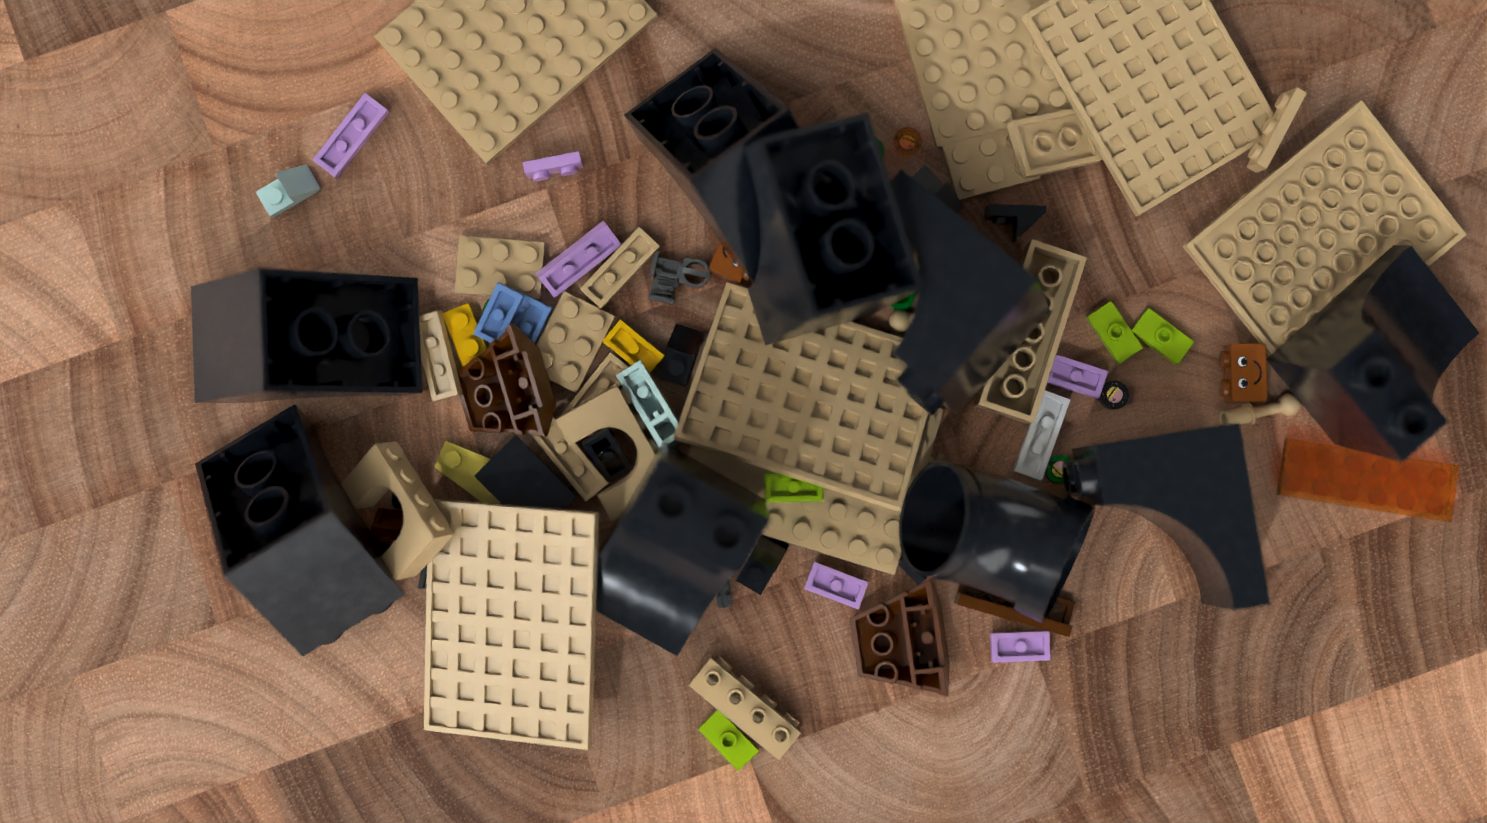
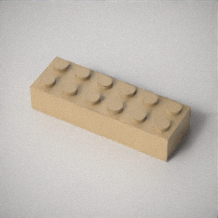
M1030 240L1026 244L1020 265L1039 280L1050 312L979 390L974 407L1028 425L1035 422L1087 257L1035 240Z

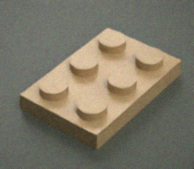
M1073 108L1019 119L1007 124L1022 179L1094 164L1102 160Z
M1007 128L942 146L952 187L960 201L1036 181L1041 178L1040 176L1022 179Z
M459 236L454 293L491 297L497 282L537 300H541L543 283L535 273L544 267L546 243Z
M563 291L536 345L540 349L549 380L578 393L603 344L602 341L607 336L616 317Z

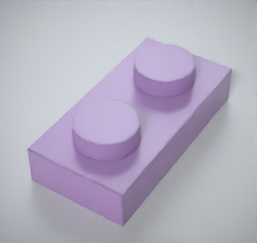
M579 151L522 162L525 175L528 179L533 178V181H543L549 179L550 174L560 172L562 176L578 173L577 169L584 168Z
M1056 354L1047 383L1099 399L1108 371Z
M813 562L804 589L859 609L869 582Z
M1049 631L990 633L991 662L1051 660Z

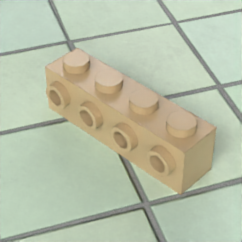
M711 656L689 682L688 686L776 759L780 760L801 734V730L797 727L800 722L788 712L783 716L775 709L777 703L765 693L760 697L752 690L755 685L745 676L741 675L738 678L730 672L732 666L719 656L715 659Z

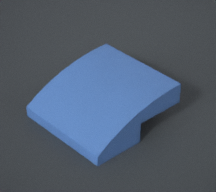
M497 282L473 334L491 343L506 332L505 329L510 324H515L536 345L553 307Z

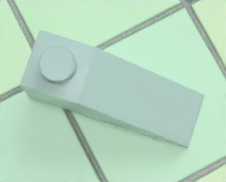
M642 361L636 362L617 374L616 377L627 391L633 405L659 448L663 441L672 447L682 443L674 440L680 419Z

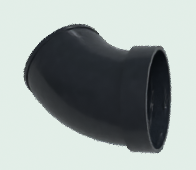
M937 461L929 464L919 472L906 493L899 521L901 552L908 567L920 576L955 582L987 592L1015 604L1014 610L1044 623L1074 566L1091 526L1096 507L1069 495L1061 499L1030 485L998 474L951 462Z

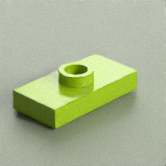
M1112 301L1086 317L1117 365L1143 349Z
M1150 308L1143 312L1131 328V331L1137 338L1174 365L1179 364L1194 343L1193 340Z
M764 473L766 503L824 501V491L821 486L780 473Z
M716 710L698 728L737 771L759 752V749L719 710Z

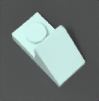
M305 164L275 173L277 180L256 191V194L269 216L274 218L322 189L309 166Z

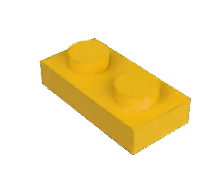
M469 303L442 313L463 367L475 356L481 355L487 349L485 340L473 334L478 323Z
M621 319L602 341L631 366L641 360L650 374L665 357V355Z

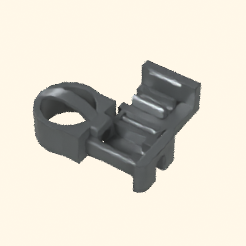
M656 252L653 257L650 274L652 278L656 274L657 278L653 279L648 299L674 305L675 297H672L674 287L678 288L679 284L692 289L704 287L710 278L708 265L700 259L684 257L683 262L659 257L660 253ZM698 264L706 269L707 272L687 267ZM685 274L705 278V280L699 284H692L686 280Z

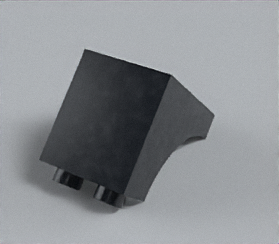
M715 48L628 111L624 116L640 141L652 152L683 190L732 260L754 282L761 255V222L754 178L745 149L758 138L800 129V126L790 108Z
M868 112L758 138L745 149L754 178L761 222L760 263L756 278L748 292L765 346L868 317L924 288Z
M901 169L890 183L908 239L913 244L916 252L919 274L924 288L918 290V299L910 325L903 339L893 352L894 356L905 368L895 380L930 415L933 416L943 405L957 416L1047 316L1050 309L1037 278Z
M1393 245L1266 360L1335 445L1404 462L1449 422L1434 404L1433 394L1446 368L1479 332L1411 245Z
M257 268L191 286L195 403H253L298 398L405 396L422 393L418 278Z
M296 404L195 463L224 578L302 656H305L321 645L335 642L342 636L344 631L371 615L385 612L392 606L394 601L404 596L400 581L394 579L381 557L386 552L385 549L375 538L354 507L324 453L314 425Z
M1240 423L1072 449L1074 460L1062 463L1063 482L1067 495H1080V501L1089 505L1111 506L1130 511L1161 528L1173 539L1189 561L1199 586L1202 604L1231 610L1270 605Z
M663 441L598 554L596 611L678 656L698 621L723 585L734 574H740L769 524L770 516L765 499Z

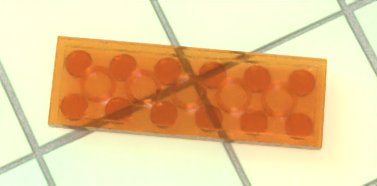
M1286 438L1284 440L1277 495L1452 523L1460 465L1410 457L1404 462H1399L1346 447Z

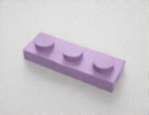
M364 93L316 154L313 161L338 179L389 114V111Z
M602 221L535 274L555 298L622 244L607 224Z

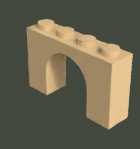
M617 385L610 387L555 418L569 446L589 434L606 427L620 429L632 438L636 447V462L632 471L622 480L597 493L612 522L621 516L658 451L653 439L651 438L647 441L642 430L646 429V426L638 413L633 415L628 407L632 401L625 388L619 390Z
M397 441L374 444L341 483L356 509L374 507L389 489L399 498L404 515L403 528L399 537L381 556L395 580L417 576L455 535L447 519L442 515L433 497L425 488L418 473L408 461Z

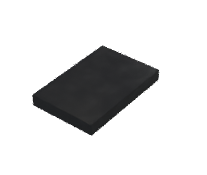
M517 435L474 475L504 505L565 510L577 498Z

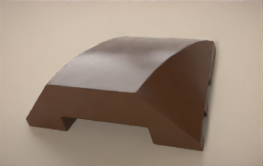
M510 324L505 329L506 332L497 340L489 343V347L481 355L475 356L458 372L463 393L459 397L470 432L548 436L556 402L540 349L515 324Z
M932 579L850 618L859 677L890 684L895 683L913 687V689L926 690L938 693L939 695L949 696L950 661L942 606Z

